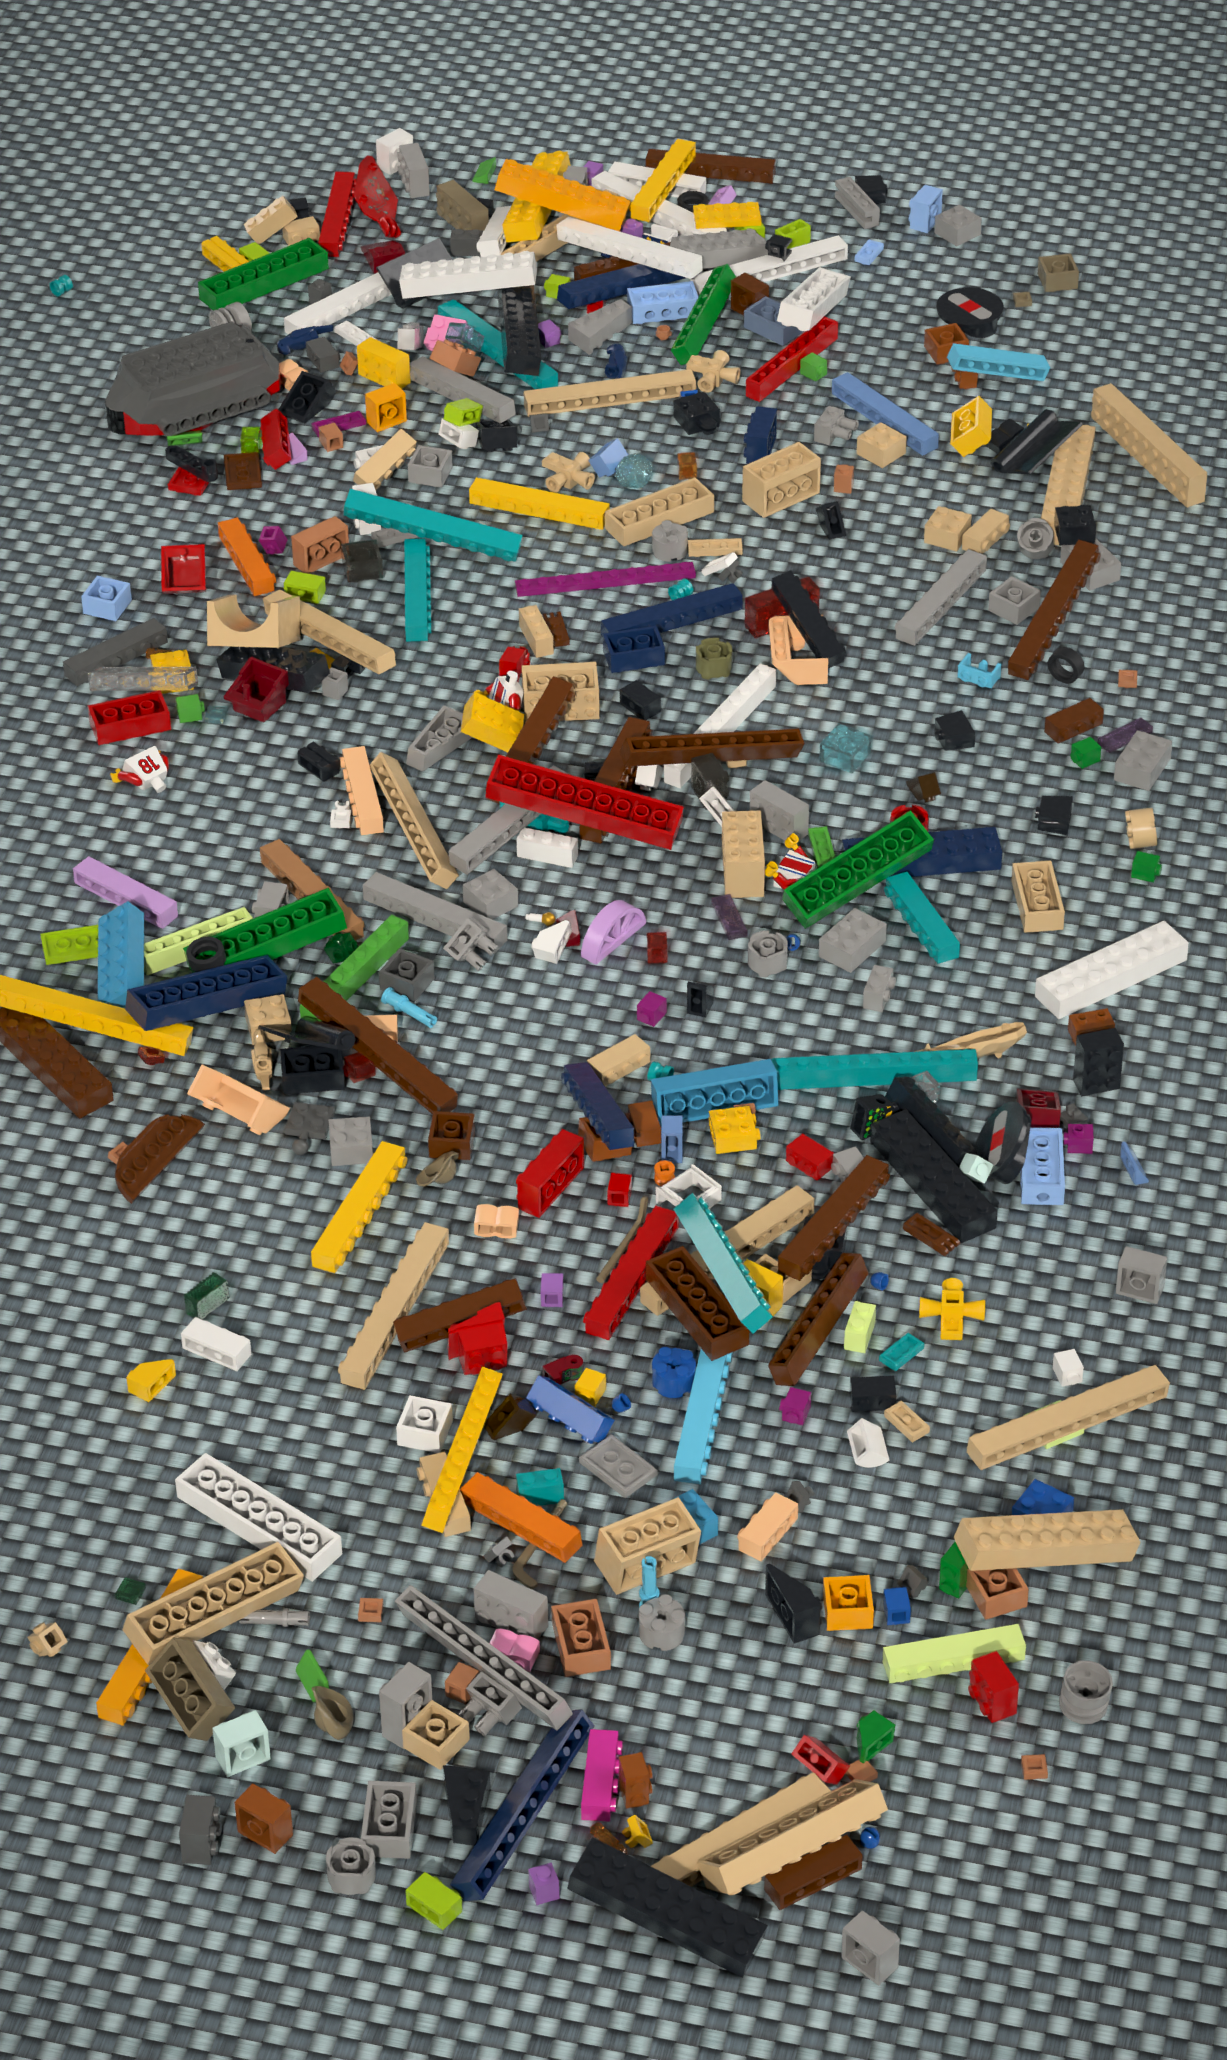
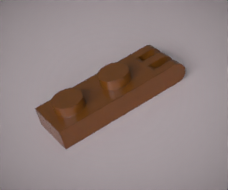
M551 612L548 618L546 613L542 614L553 635V647L570 645V639L561 612H556V616Z
M916 1213L903 1223L904 1231L943 1256H946L955 1247L960 1245V1241L919 1213Z

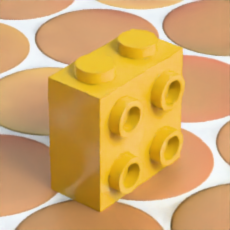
M750 1106L709 1111V1129L716 1154L757 1149L760 1131L759 1128H755L756 1116L751 1113Z

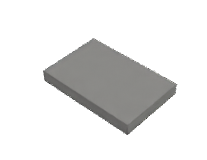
M612 1434L579 1457L580 1464L624 1498L630 1496L658 1475L656 1468Z

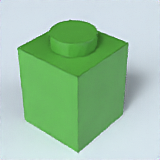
M811 352L801 359L800 374L814 381L819 380L827 375V360Z
M198 694L176 697L180 723L202 720V712H205L204 703L199 700Z

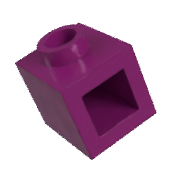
M264 526L259 538V542L267 554H282L288 540L280 526Z
M651 991L637 1004V1020L653 1027L667 1013V998Z
M1068 1124L1067 1132H1063V1145H1067V1153H1093V1124Z
M790 1387L786 1398L781 1399L779 1410L782 1411V1421L803 1426L811 1408V1392Z

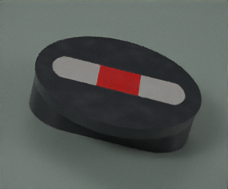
M963 287L950 290L941 295L937 300L936 308L939 317L948 324L957 323L960 329L969 336L986 338L996 333L997 321L1002 316L1004 305L996 294L988 290Z
M1011 1101L999 1107L983 1126L974 1146L977 1151L976 1155L993 1164L987 1179L993 1178L1002 1184H1009L1018 1176L1026 1159L1031 1117L1018 1102Z

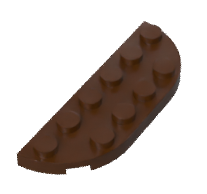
M183 1114L181 1116L164 1115L149 1123L124 1149L117 1161L115 1180L124 1198L132 1204L203 1129L205 1123Z

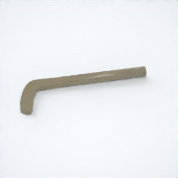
M643 1196L641 1198L637 1221L596 1279L599 1283H604L621 1255L627 1249L630 1241L635 1237L638 1228L643 1225L648 1197Z
M560 1499L551 1515L559 1517L566 1508L567 1502ZM532 1543L528 1544L512 1567L516 1579L530 1589L536 1588L538 1583L523 1568L537 1549V1546Z

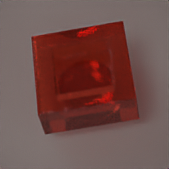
M139 1047L138 1055L145 1064L155 1065L164 1063L165 1055L160 1049L154 1047Z

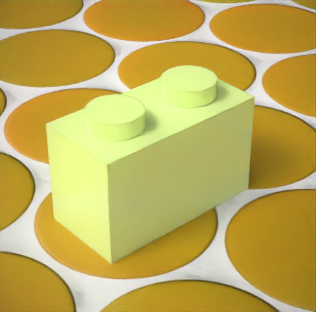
M858 1301L854 1302L845 1329V1350L866 1353L875 1325L876 1305Z

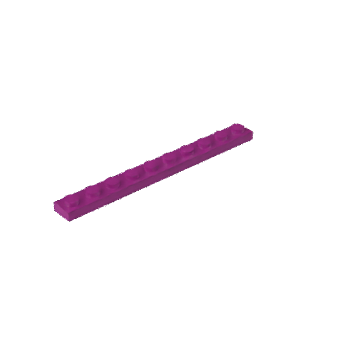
M693 562L631 567L628 569H612L609 571L515 580L517 597L692 579L696 578V571Z

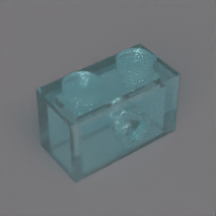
M454 322L449 323L445 336L447 340L458 342L464 345V348H469L476 352L481 351L485 337L474 330V327L471 325Z

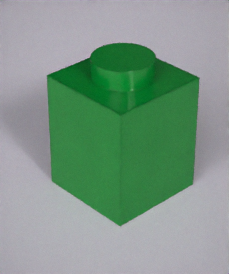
M1091 737L1073 743L1070 754L1071 760L1081 769L1100 762L1101 746Z
M1137 851L1132 862L1131 878L1154 883L1156 876H1160L1162 871L1160 856Z

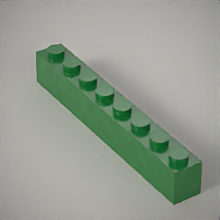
M728 264L713 269L671 348V352L680 365L687 364L692 355L696 356L699 354L726 300L729 298L731 280L736 278Z

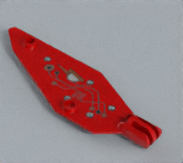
M367 155L359 164L353 197L363 214L379 223L385 237L397 238L401 235L400 228L395 221L398 198L375 159Z

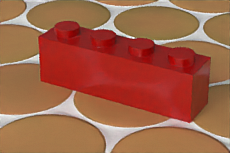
M277 408L260 419L262 449L264 452L263 460L274 470L291 460L288 421Z

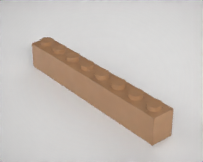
M278 839L260 847L261 863L282 884H287L288 890L298 900L326 888L330 889L344 912L347 929L337 932L333 936L339 933H351L355 941L364 937L363 928L365 925L363 920L357 917L353 910L347 907L342 899L336 896L331 888L326 886L318 875L316 876L311 871V868L305 865L300 857L291 851L287 844L285 845Z

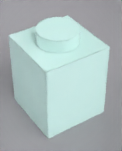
M966 1153L959 1168L969 1179L985 1184L993 1164L978 1155Z

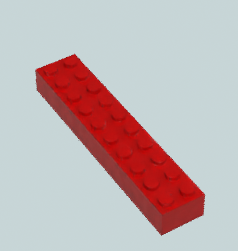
M502 755L497 756L486 785L485 798L672 850L683 817V806Z

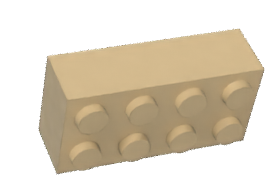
M1052 862L1012 863L1011 882L1024 933L1063 930L1065 911Z

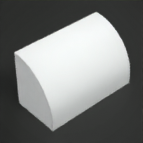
M861 1418L847 1430L855 1464L870 1468L883 1465L889 1461L881 1427Z

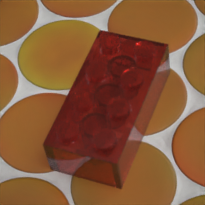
M810 577L800 579L803 589H807L811 601L815 602L819 609L820 588ZM772 589L745 597V628L754 638L769 634L770 618L774 616H789Z

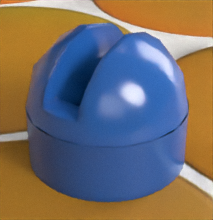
M790 934L786 937L788 950L794 951L798 949L801 944L800 938L796 934ZM792 937L795 938V946H792Z
M882 1272L874 1273L870 1278L871 1285L879 1290H884L889 1282V1276Z
M621 1393L613 1399L612 1408L614 1411L622 1413L631 1408V1402L625 1394Z
M866 1827L862 1830L860 1835L862 1846L870 1849L878 1846L880 1840L878 1830L874 1827Z

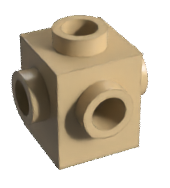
M56 1622L49 1624L40 1623L32 1629L34 1633L27 1637L32 1651L39 1655V1657L46 1655L49 1657L54 1656L61 1651L60 1647L68 1642Z

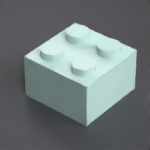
M256 1710L242 1714L240 1717L220 1723L212 1728L216 1759L227 1777L271 1760L268 1729Z

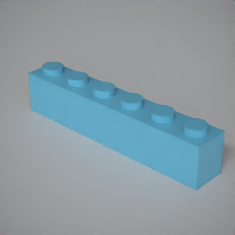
M953 343L947 356L953 370L1044 381L1050 369L1044 355Z

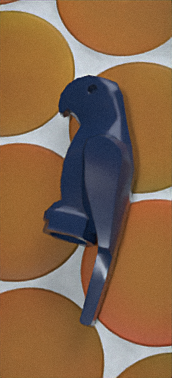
M333 325L312 326L294 330L277 342V351L280 354L286 355L291 353L290 349L306 348L307 341L319 338L318 334L333 331Z
M612 344L606 350L610 357L605 367V374L607 378H624L628 364L627 355L621 344Z

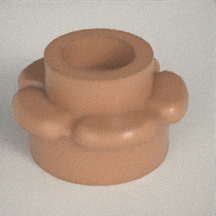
M660 325L657 327L656 336L659 339L667 340L672 335L669 326Z

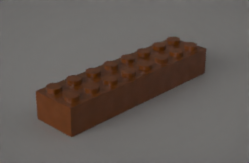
M628 717L594 782L626 791L633 789L638 766L625 767L619 751L626 737L652 736L653 730L650 729V721ZM579 824L580 839L602 844L605 836L608 837L609 832Z
M5 1007L0 1008V1042L79 1119L114 1101L112 1083L44 1018Z

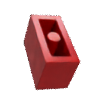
M802 1133L786 1146V1161L804 1172L807 1176L818 1181L832 1170L831 1164L833 1163L834 1153Z
M808 1735L802 1737L791 1753L824 1782L838 1785L850 1767L848 1763L820 1740Z

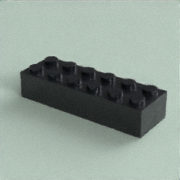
M230 646L216 659L222 678L236 680L239 676V671L248 659L254 657L287 670L289 685L286 689L310 693L330 674L324 654L286 647Z

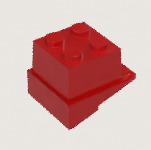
M205 544L161 546V586L163 594L206 592Z
M500 1302L477 1311V1315L450 1326L448 1329V1360L458 1357L464 1375L479 1374L482 1367L494 1371L507 1367L508 1343L505 1334V1318Z

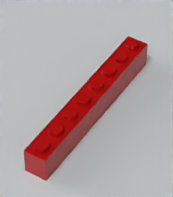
M335 171L318 245L328 252V257H339L340 251H343L347 224L350 221L349 215L352 213V206L354 204L353 196L357 180L355 179V172Z
M824 316L809 331H805L746 379V397L758 402L762 401L800 370L802 358L811 352L818 355L838 339V321Z
M655 1205L652 1212L647 1214L645 1223L642 1227L638 1228L634 1241H630L627 1252L621 1255L617 1268H613L609 1281L603 1284L599 1297H595L592 1308L585 1313L583 1318L585 1333L610 1340L639 1293L640 1287L646 1281V1261L662 1255L678 1230L679 1218L675 1211Z

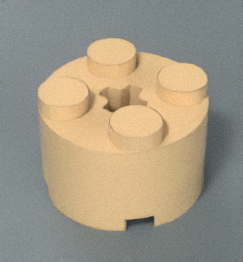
M1153 808L1125 811L1126 822H1128L1126 826L1127 837H1131L1129 838L1130 849L1157 845Z

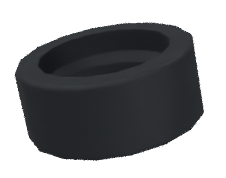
M687 191L679 195L677 205L693 212V205L688 204L708 205V197L702 192Z
M1068 647L1058 648L1049 657L1047 662L1051 675L1056 680L1066 684L1076 681L1085 669L1082 657L1077 651ZM1059 658L1067 661L1072 666L1073 672L1064 669L1059 662Z
M215 937L198 938L186 950L189 966L194 972L223 966L226 961L223 944ZM204 951L217 952L209 959H196Z

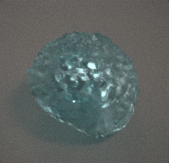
M636 453L623 457L619 465H617L615 477L623 487L642 488L651 479L653 466L645 456Z

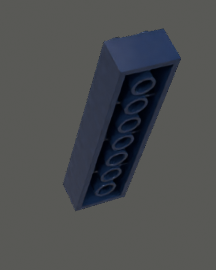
M996 827L928 832L934 839L932 850L891 876L908 872L911 877L1001 870L1002 849ZM867 837L842 839V853Z
M268 955L128 989L125 1010L144 1031H149L244 1006L245 1000L282 994L285 996L287 975Z

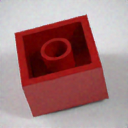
M994 1651L971 1661V1671H969L970 1685L968 1686L970 1696L979 1703L982 1714L984 1716L987 1715L991 1723L1017 1714L1019 1683L998 1652Z

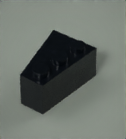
M443 1765L444 1787L453 1843L475 1846L479 1839L490 1794V1771Z

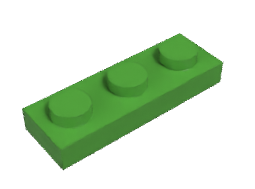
M827 826L808 828V837L818 869L834 859L835 854Z

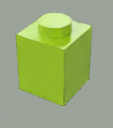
M551 274L544 283L546 297L557 299L559 285L569 283L570 277Z

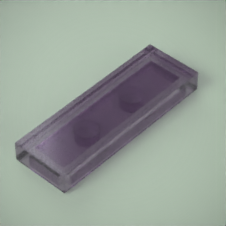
M1139 718L1099 737L1097 743L1107 752L1111 753L1127 745L1137 730L1148 734L1152 733L1153 726L1143 718Z
M731 895L711 898L712 906L728 940L747 937V929Z

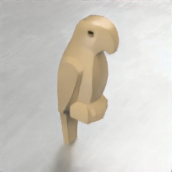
M256 1029L254 1032V1049L251 1050L253 1069L257 1079L260 1080L262 1090H270L269 1080L272 1077L273 1068L271 1048L266 1044L264 1031Z

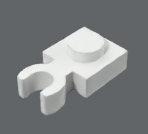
M336 801L335 809H332L330 828H350L351 810L349 801H346L344 806H340L339 801Z

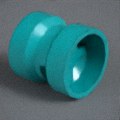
M65 274L60 276L58 280L55 279L50 282V290L57 297L63 295L64 291L68 292L73 288L71 279Z
M681 579L677 584L669 587L668 594L672 600L693 594V586L687 579Z
M653 1061L649 1067L647 1079L651 1081V1079L673 1076L674 1067L662 1066L661 1063Z

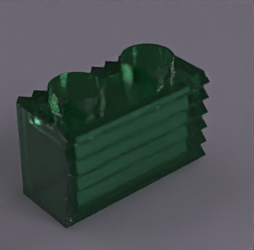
M212 1272V1275L202 1279V1282L193 1286V1289L184 1294L186 1314L193 1319L195 1317L204 1319L208 1314L221 1306L230 1298L228 1281L217 1273Z

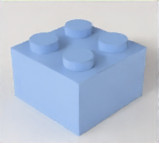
M924 185L911 198L909 202V207L911 208L909 215L910 229L928 233L934 227L935 216L942 213L943 189Z
M96 576L81 596L83 614L117 621L132 601L130 583Z

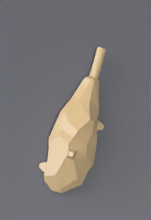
M1004 1023L999 1027L980 1030L930 1048L928 1043L925 1049L915 1052L976 1049L977 1059L993 1054L997 1058H1001L1002 1053L1021 1040L1027 1031L1024 1023Z

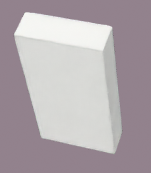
M735 552L712 560L701 572L706 576L727 568L738 557Z

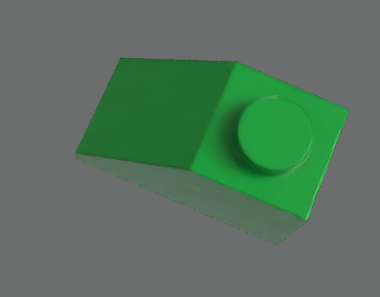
M875 1710L867 1716H862L857 1723L856 1740L860 1762L863 1764L892 1743L896 1725Z

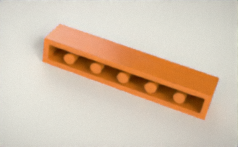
M238 517L217 522L219 538L253 596L273 592L274 584L276 583L275 575L270 572L268 563L264 562L262 553L258 552L256 543L252 542L250 533L247 534L244 523L241 524Z
M477 1472L460 1488L466 1506L564 1563L583 1546L581 1532L576 1526H570L563 1522L560 1517L553 1516L541 1506L530 1503L525 1497L511 1492L508 1487L497 1484L489 1476H484Z

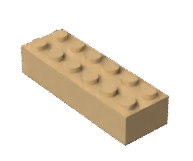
M694 477L605 511V529L622 546H627L652 536L653 529L660 525L662 521L669 520L672 523L682 525L713 513L714 494Z

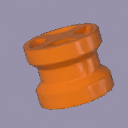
M663 1160L655 1164L654 1181L657 1185L662 1187L675 1178V1166L672 1162Z

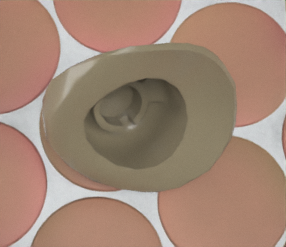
M454 1151L447 1152L427 1165L417 1175V1184L419 1186H426L433 1182L445 1184L451 1181L456 1174L457 1169L454 1160L458 1158L459 1153Z
M322 1686L312 1687L316 1700L314 1712L316 1725L319 1729L327 1732L337 1740L345 1738L353 1726L354 1718L351 1704L345 1696L332 1689Z

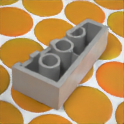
M620 299L569 322V341L590 355L595 347H601L602 342L606 339L610 340L613 338L614 333L621 332L632 323V306Z
M443 705L408 747L406 765L425 771L473 738L461 732L463 713Z

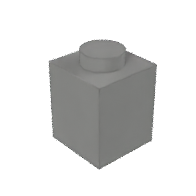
M331 667L329 669L330 674L322 680L323 695L340 700L348 691L347 673Z

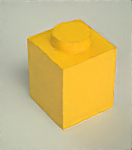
M586 1368L575 1384V1395L595 1407L606 1390V1374Z

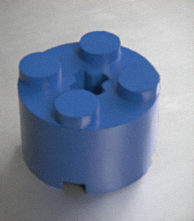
M662 1347L659 1349V1353L655 1355L652 1361V1385L658 1390L660 1395L668 1398L683 1397L684 1393L691 1392L696 1372V1361L693 1353L690 1350Z

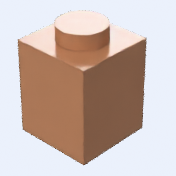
M335 423L320 426L319 441L327 452L343 448V433Z
M836 465L834 492L851 494L854 484V466Z
M458 1662L445 1680L446 1696L466 1705L471 1697L466 1688L477 1677L479 1670L471 1665Z

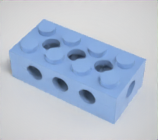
M693 281L627 288V303L632 306L633 324L688 318L698 299Z
M1030 1128L1026 1159L1020 1171L1021 1204L1064 1205L1065 1177L1062 1128Z

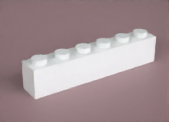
M614 162L608 172L642 188L647 182L648 177L653 174L655 168ZM683 174L668 196L679 197L680 194L687 191H698L705 194L706 177Z
M511 206L497 207L477 242V251L480 252L481 257H487L491 254L501 255L507 242L502 224Z

